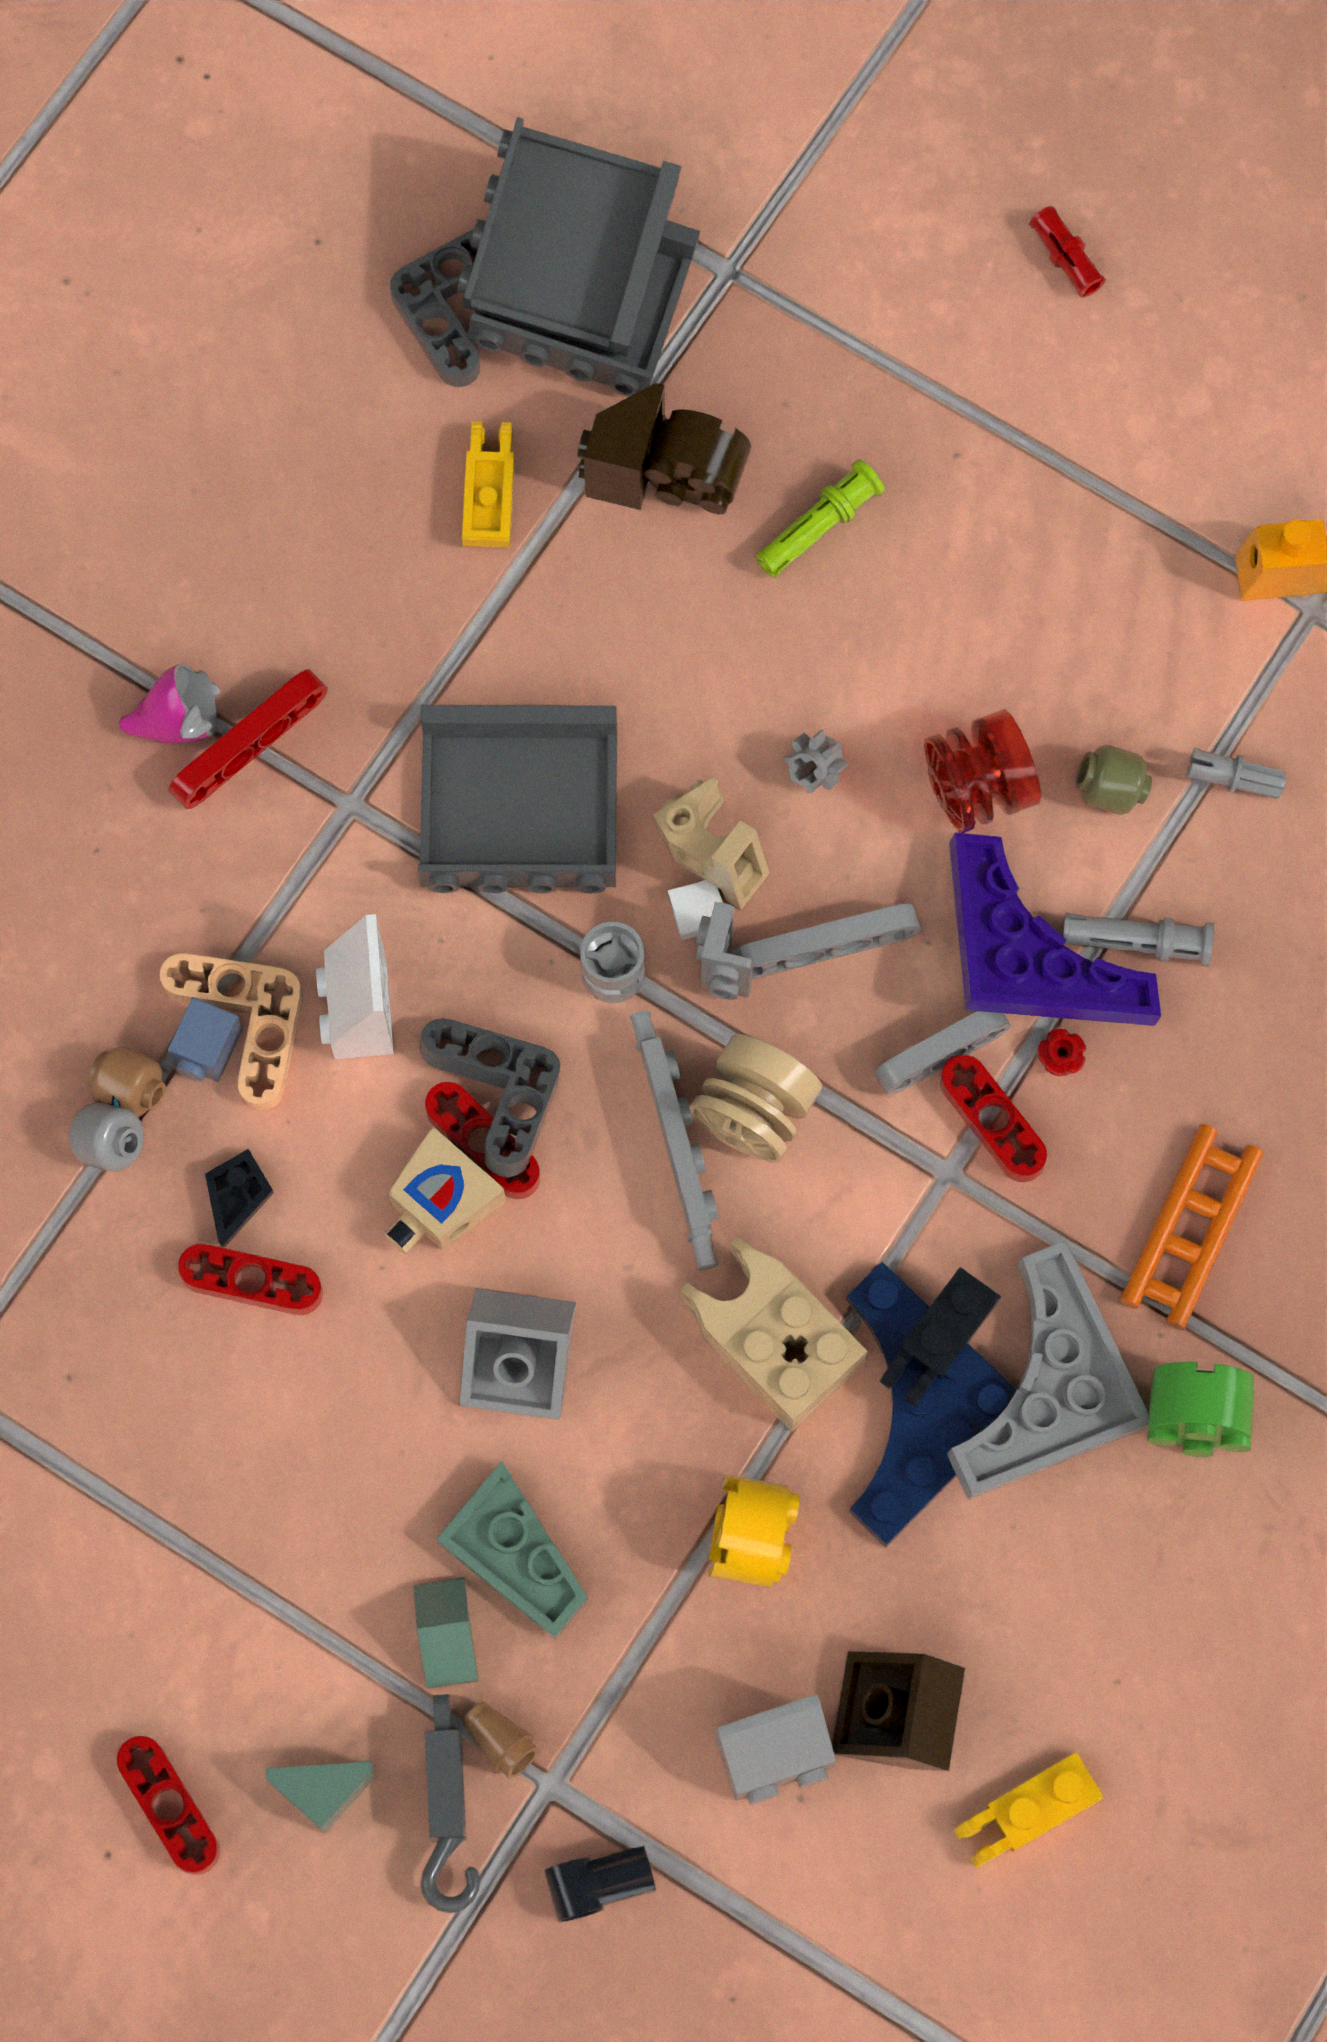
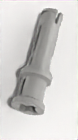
M1066 913L1063 937L1067 939L1065 944L1155 954V958L1163 962H1167L1170 957L1200 961L1201 966L1209 967L1214 923L1206 922L1204 927L1175 924L1172 918L1159 919L1158 924Z

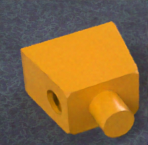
M1294 519L1285 523L1264 524L1255 527L1235 555L1241 601L1327 593V535L1324 520L1303 521L1301 519Z

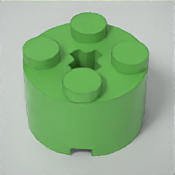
M1174 1362L1157 1366L1154 1369V1377L1151 1383L1147 1441L1161 1446L1183 1445L1182 1453L1193 1457L1213 1456V1448H1221L1232 1452L1250 1451L1255 1392L1254 1376L1245 1370L1221 1364H1214V1372L1197 1370V1362Z

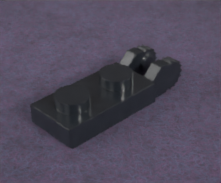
M959 1267L900 1346L899 1351L901 1352L893 1360L879 1382L889 1389L899 1381L910 1361L916 1362L927 1370L912 1385L905 1400L913 1407H916L937 1379L942 1380L997 1306L1001 1296Z

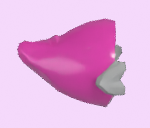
M177 664L160 675L147 696L140 701L135 710L121 717L119 727L129 735L150 739L159 743L185 744L200 741L213 736L217 730V711L214 697L221 691L215 683L209 681L208 674L204 671H194L185 664Z

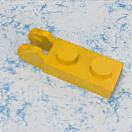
M472 421L470 451H466L462 524V545L465 547L510 548L515 463L514 452H512V422L501 423L498 436L500 452H483V444L485 443L483 421Z
M1075 1752L987 1804L986 1810L953 1830L958 1839L961 1840L963 1838H970L981 1831L982 1827L995 1821L1004 1838L992 1845L988 1844L975 1852V1855L970 1859L975 1868L978 1869L1010 1849L1012 1852L1017 1851L1101 1801L1104 1796L1080 1756Z

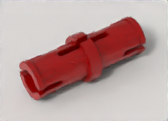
M1048 206L1036 213L1030 220L1029 225L1032 229L1034 228L1051 252L1049 259L1056 268L1061 267L1077 289L1080 297L1085 298L1098 291L1104 285L1106 279L1103 275L1101 276L1084 252L1085 244L1079 236L1072 235L1057 214L1055 207Z

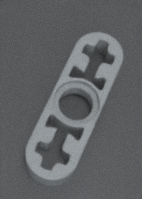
M976 1011L892 1057L877 1068L874 1074L887 1095L897 1094L940 1071L951 1058L958 1055H969L996 1040L1008 1031L1011 1024L1004 1013Z

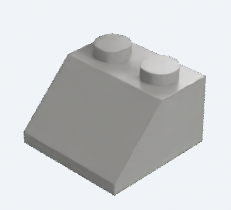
M476 1288L467 1318L459 1406L560 1420L572 1346L576 1302Z
M817 1694L720 1726L716 1730V1743L735 1799L737 1801L747 1797L750 1805L778 1796V1786L796 1780L799 1788L824 1781L829 1778L826 1770L834 1768L836 1764Z

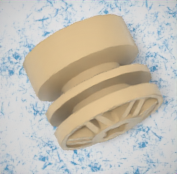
M743 1034L732 1035L716 1062V1069L725 1080L716 1078L706 1079L702 1087L705 1095L696 1096L690 1106V1113L706 1130L728 1146L760 1160L771 1163L780 1162L787 1148L784 1142L792 1141L797 1130L786 1116L797 1119L806 1118L822 1090V1084L817 1076L805 1065L779 1048L752 1036Z

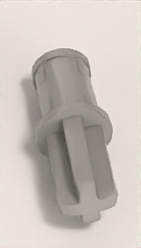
M1195 747L1189 763H1192L1191 767L1188 766L1186 777L1190 779L1195 778L1227 786L1228 792L1231 793L1239 789L1274 799L1280 798L1286 784V773L1284 771L1243 761L1242 755H1237L1234 759L1202 751Z

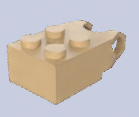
M738 1236L730 1243L732 1246L730 1250L740 1262L742 1270L748 1278L749 1284L744 1293L734 1300L721 1301L712 1298L707 1293L698 1291L687 1282L679 1290V1296L695 1314L705 1340L721 1355L722 1360L793 1432L865 1365L868 1351L779 1260L755 1250ZM790 1347L802 1349L804 1351V1361L799 1363L794 1358L791 1363L785 1360L786 1349Z

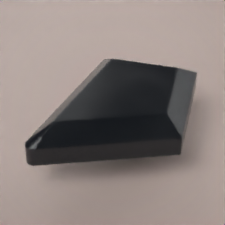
M249 1149L205 1173L218 1242L221 1247H225L274 1193Z

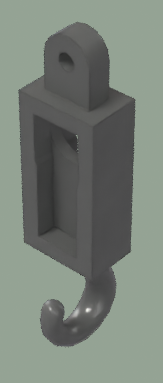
M441 1694L433 1695L434 1731H425L429 1833L431 1841L437 1844L422 1872L420 1886L422 1895L429 1905L441 1912L455 1913L464 1910L474 1901L479 1892L480 1877L475 1867H468L465 1871L466 1887L462 1893L453 1897L440 1893L436 1885L437 1877L447 1859L463 1841H467L462 1736L459 1729L452 1730L450 1695Z

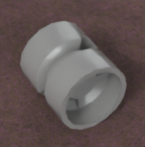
M604 922L594 926L584 936L580 946L582 980L587 991L596 999L607 1003H621L632 998L641 989L645 979L644 944L639 934L632 927L621 922Z

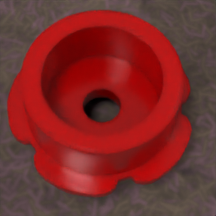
M1054 1029L1047 1034L1046 1040H1042L1039 1043L1037 1049L1038 1059L1042 1062L1045 1070L1052 1075L1066 1076L1077 1073L1085 1063L1086 1059L1083 1053L1086 1051V1045L1084 1040L1076 1033L1069 1034L1066 1029ZM1060 1048H1064L1067 1051L1065 1056L1058 1054Z

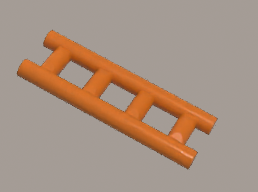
M1206 1124L1199 1125L1120 1298L1122 1304L1133 1309L1139 1308L1144 1296L1172 1308L1166 1323L1178 1330H1185L1264 1155L1260 1148L1253 1145H1246L1240 1158L1213 1146L1218 1131ZM1204 1164L1232 1176L1221 1201L1193 1190ZM1184 1207L1212 1220L1201 1245L1173 1234ZM1164 1251L1192 1264L1180 1290L1153 1278Z

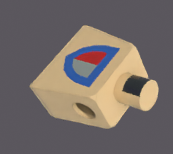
M433 1127L390 1189L388 1195L391 1205L402 1215L384 1235L404 1254H407L423 1235L443 1250L506 1202L504 1188Z

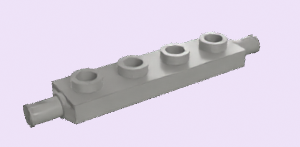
M650 1011L636 1012L630 1016L637 1040L635 1046L637 1051H641L690 1234L687 1236V1239L692 1244L698 1270L711 1269L718 1265L711 1241V1221L718 1219V1212L712 1191L702 1192L698 1174L706 1172L699 1143L690 1145L685 1127L693 1125L686 1096L677 1098L673 1085L674 1080L680 1079L677 1060L673 1050L664 1052L661 1037L656 1038Z

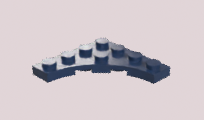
M883 1262L846 1298L849 1305L859 1314L871 1331L881 1353H883L887 1368L901 1352L899 1351L900 1346L929 1309V1306ZM969 1344L942 1380L937 1379L916 1407H913L905 1400L912 1385L927 1370L911 1360L904 1369V1373L899 1381L891 1386V1429L883 1459L874 1478L849 1510V1513L885 1548L957 1477L947 1456L950 1449L968 1441L986 1429L1005 1410L1016 1392V1389Z

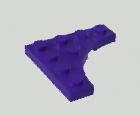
M954 833L949 842L966 1010L1149 1026L1157 1024L1161 1017V1009L1155 973L1124 968L1099 958L1092 962L1066 947L1064 944L1067 939L1055 931L1040 915L1034 918L1018 897L1017 892L1020 888L1010 871L1004 853L1002 837Z

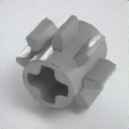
M819 730L811 738L802 733L791 742L794 749L784 757V761L789 764L791 782L795 781L800 786L807 787L808 793H812L820 785L829 791L840 781L838 774L848 766V762L842 759V743L840 741L836 742L833 738L825 736L824 730Z

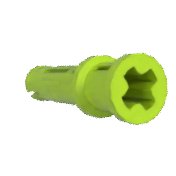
M861 459L853 462L851 465L852 470L834 486L827 485L822 489V493L819 495L820 500L810 510L800 516L769 545L755 554V558L758 559L756 561L770 577L776 578L790 563L800 557L839 522L844 524L855 518V511L873 495L879 497L885 492L881 479L866 462Z

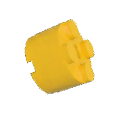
M727 1474L722 1486V1490L728 1491L726 1505L718 1503L709 1554V1561H715V1563L708 1570V1576L771 1588L774 1582L780 1583L782 1575L786 1576L789 1569L792 1545L785 1544L784 1537L785 1532L789 1530L790 1524H795L800 1494L791 1493L788 1485Z

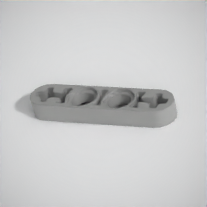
M899 904L750 942L735 948L730 954L752 959L751 979H756L900 942L918 934L921 931L914 905Z

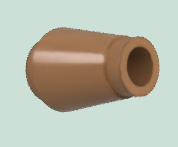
M486 1702L478 1703L463 1719L462 1724L468 1729V1732L496 1774L503 1773L508 1779H512L523 1772L535 1759L538 1748L532 1743L533 1735L495 1709L490 1708Z

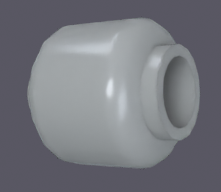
M95 1102L85 1106L73 1120L69 1132L70 1147L74 1156L85 1165L106 1171H121L128 1168L138 1158L142 1150L144 1141L143 1125L138 1116L127 1108Z

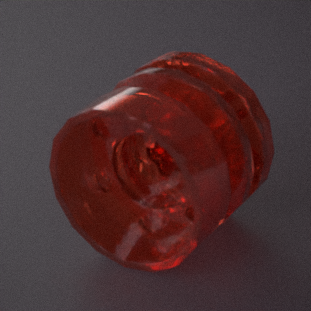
M1000 709L972 720V744L958 727L947 730L946 740L940 734L924 739V752L932 789L940 806L959 833L975 829V817L981 824L986 825L993 822L992 798H994L1006 815H1012L1040 804V782L1033 758L1019 726L1006 709Z

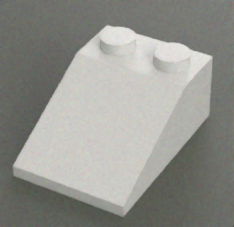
M376 914L365 915L324 950L325 967L316 968L318 996L327 997L328 1014L319 1016L322 1044H331L334 1059L394 1054L387 960Z

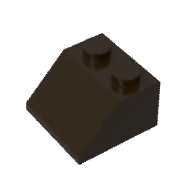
M654 383L596 414L592 430H583L577 457L582 459L579 468V478L585 479L586 497L641 510L649 481L644 476L643 466L650 452L660 419L665 414V385Z
M848 1651L832 1743L834 1755L907 1769L949 1771L965 1668L922 1653Z

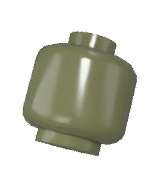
M1111 745L1100 746L1094 753L1087 752L1080 763L1076 775V788L1081 790L1082 798L1086 804L1118 815L1129 813L1136 803L1143 804L1147 800L1152 786V777L1146 775V763L1142 756Z

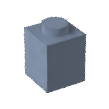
M192 997L168 1048L173 1064L177 1065L175 1070L194 1081L202 1082L204 1077L219 1082L243 1031L238 1015Z

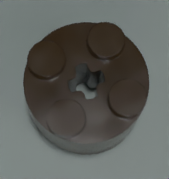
M672 410L669 419H667L665 414L660 419L650 452L643 466L644 476L657 488L655 496L664 503L679 506L685 501L698 505L710 513L724 514L727 511L728 505L734 499L752 448L749 439L737 428H735L733 436L720 429L723 420L712 415L693 410Z

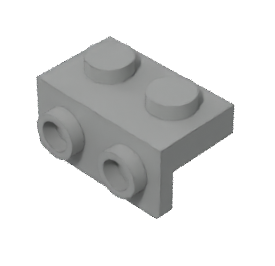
M715 901L711 917L702 915L696 938V945H698L696 960L701 961V987L707 988L711 995L722 999L734 1000L737 998V995L749 997L752 959L729 954L734 933V906Z

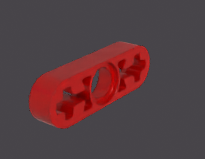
M958 1055L951 1058L943 1067L940 1080L941 1090L945 1097L1009 1178L1018 1182H1029L1036 1179L1042 1173L1047 1160V1149L1043 1141L978 1059L970 1055ZM959 1070L963 1075L969 1072L974 1074L971 1085L979 1097L984 1090H988L990 1093L978 1099L973 1108L967 1106V1104L972 1102L973 1098L968 1088L964 1085H960L957 1088L952 1085L955 1079L954 1071ZM989 1106L999 1107L1006 1113L1008 1123L1000 1130H988L979 1120L980 1112ZM1015 1128L1021 1132L1016 1134L1014 1142L1020 1150L1026 1152L1032 1149L1035 1152L1032 1158L1033 1166L1030 1168L1025 1163H1020L1016 1166L1012 1162L1016 1152L1008 1140L1003 1147H999L997 1144L1006 1140Z
M441 1082L429 1090L425 1098V1109L430 1123L502 1186L505 1196L511 1199H524L531 1196L537 1190L540 1184V1169L533 1155H531L526 1170L528 1182L522 1184L516 1180L509 1184L507 1182L509 1177L499 1176L491 1172L486 1166L484 1160L485 1153H478L470 1148L468 1139L471 1133L479 1128L490 1129L494 1117L462 1086L454 1082ZM442 1097L447 1101H451L455 1097L458 1099L456 1102L457 1110L467 1121L459 1134L454 1132L460 1128L459 1121L451 1113L445 1112L441 1116L438 1115L440 1111L438 1100ZM471 1113H475L477 1115L469 1119ZM510 1133L506 1147L512 1150L506 1153V1157H509V1154L515 1150L516 1139Z
M195 1244L188 1247L181 1254L178 1261V1271L182 1281L187 1288L196 1293L294 1315H306L313 1312L320 1305L323 1298V1288L318 1275L306 1266L208 1244ZM202 1257H208L212 1268L226 1271L225 1262L231 1261L232 1263L227 1271V1287L220 1286L223 1280L218 1274L205 1273L202 1280H196L193 1270L189 1268L190 1265L199 1264ZM246 1267H257L265 1274L264 1284L255 1292H244L237 1287V1276ZM274 1272L281 1273L279 1280L284 1285L296 1286L299 1279H306L307 1287L313 1291L312 1294L302 1295L300 1302H294L290 1291L276 1288V1298L269 1297L274 1288Z
M135 1736L128 1739L122 1744L117 1754L118 1770L173 1862L182 1871L192 1875H200L210 1871L216 1865L220 1856L218 1839L166 1753L150 1737ZM137 1748H140L144 1753L154 1751L155 1756L150 1759L149 1764L158 1778L165 1771L170 1776V1779L159 1781L152 1785L145 1795L140 1791V1787L150 1785L146 1776L139 1769H134L130 1772L128 1767L134 1762L132 1752ZM167 1790L178 1792L183 1800L181 1813L172 1820H162L154 1812L156 1797ZM192 1815H194L197 1823L187 1826L188 1830L198 1842L207 1839L209 1843L203 1849L205 1859L200 1863H197L192 1858L183 1860L182 1854L188 1848L178 1832L171 1840L167 1835V1831L175 1830L185 1825Z

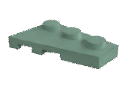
M501 1461L437 1537L436 1541L556 1640L588 1601V1596L555 1544L551 1541L530 1504L512 1479L503 1461Z

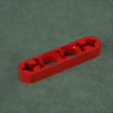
M310 669L298 673L182 769L172 780L169 792L185 809H192L198 806L320 704L327 693V686Z

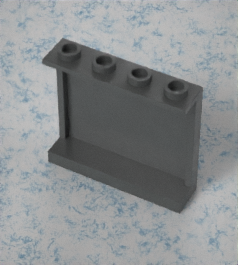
M517 117L513 131L504 129L497 157L503 158L504 163L500 176L491 174L487 185L484 202L491 204L487 220L478 219L474 229L471 247L478 249L473 266L464 264L457 292L465 294L464 308L627 357L682 166L663 161L661 168L526 128L524 127V119Z
M668 220L666 221L627 357L479 312L472 313L467 339L475 341L479 347L487 351L499 352L503 350L520 356L524 362L537 367L548 365L565 371L568 376L575 380L583 382L593 380L609 385L618 394L632 396L651 385L695 252L700 231Z
M422 705L420 864H418L421 887H429L431 891L437 893H452L457 891L458 887H478L480 891L485 893L505 892L507 887H527V890L534 893H551L556 891L557 887H576V890L582 893H600L605 891L606 887H616V706Z

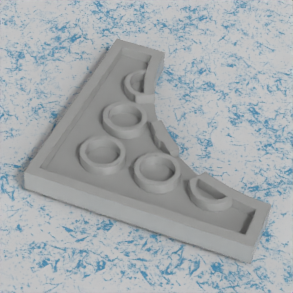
M1066 1241L1022 1257L1017 1263L1024 1280L1030 1306L1031 1342L1029 1356L1020 1384L1005 1410L986 1429L968 1441L951 1448L947 1453L968 1500L1148 1428L1149 1413Z

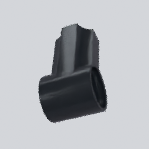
M644 1846L616 1852L595 1860H590L589 1857L575 1859L544 1870L558 1922L586 1917L602 1911L605 1905L656 1891Z

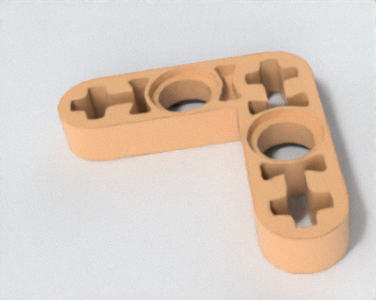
M177 953L168 957L161 966L160 981L165 993L171 999L190 1004L192 997L221 1009L251 1013L238 1075V1090L243 1102L249 1108L257 1111H267L274 1108L281 1101L285 1091L302 1005V988L297 976L284 968L189 953ZM182 968H189L193 978L206 980L205 971L211 970L208 977L209 992L203 993L202 982L193 980L186 981L184 988H177L176 982L171 975H180ZM227 974H238L245 980L244 989L239 995L226 997L218 992L220 979ZM278 983H286L288 992L292 993L291 996L285 995L282 997L279 1009L281 1017L289 1016L288 1020L272 1015L274 1001L272 995L267 991L276 990ZM262 1012H265V1013L269 1014V1015H262V1016H261ZM274 1027L283 1032L284 1041L274 1051L262 1050L256 1044L258 1034L266 1028ZM254 1058L268 1064L266 1075L269 1085L273 1086V1090H264L262 1097H255L253 1088L248 1086L249 1083H257L260 1078L261 1066L259 1062L252 1063ZM280 1063L279 1067H275L272 1064Z

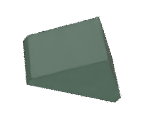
M460 1578L413 1585L417 1633L427 1689L477 1682L478 1673L465 1579Z
M371 1761L266 1768V1780L325 1834L375 1779V1767Z

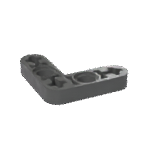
M474 229L400 268L390 280V292L394 306L441 379L453 387H464L477 379L480 373V359L477 348L472 340L467 339L468 334L445 300L458 293L457 289L461 274L454 278L446 277L439 272V267L444 261L449 259H457L463 264L473 266L471 255L467 250L470 249L472 256H476L478 249L471 247ZM431 271L433 281L437 285L436 287L432 286L431 279L427 281L426 272ZM410 283L414 288L419 287L420 294L413 297L409 292L404 293L403 286ZM440 317L448 323V328L441 335L430 336L422 330V325L429 318ZM449 345H453V351L458 359L461 361L466 360L467 368L460 370L456 365L451 366L450 354L446 349Z
M441 1018L426 1024L422 1030L420 1052L428 1065L505 1089L486 1138L484 1160L490 1171L499 1176L511 1177L520 1174L525 1170L530 1161L558 1086L560 1072L558 1056L552 1050L451 1019ZM442 1038L451 1040L450 1044L447 1043L444 1049L435 1047L436 1044L441 1042ZM465 1044H469L468 1057L462 1056V1052L465 1051ZM490 1049L499 1052L504 1060L498 1065L487 1066L482 1064L476 1056L481 1051ZM536 1066L545 1068V1071L539 1075L536 1089L529 1087L530 1072H533ZM516 1103H527L536 1110V1114L530 1119H517L510 1114L509 1108ZM510 1133L516 1136L515 1150L509 1154V1157H503L500 1155V1151L505 1149Z

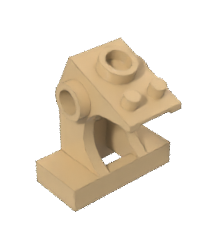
M713 777L705 783L697 780L691 785L692 791L684 796L671 798L661 807L660 811L653 814L655 822L675 862L721 889L725 900L741 910L770 873L757 831L740 820L728 836H717L708 832L706 827L710 819L724 803V799L720 794L716 778Z

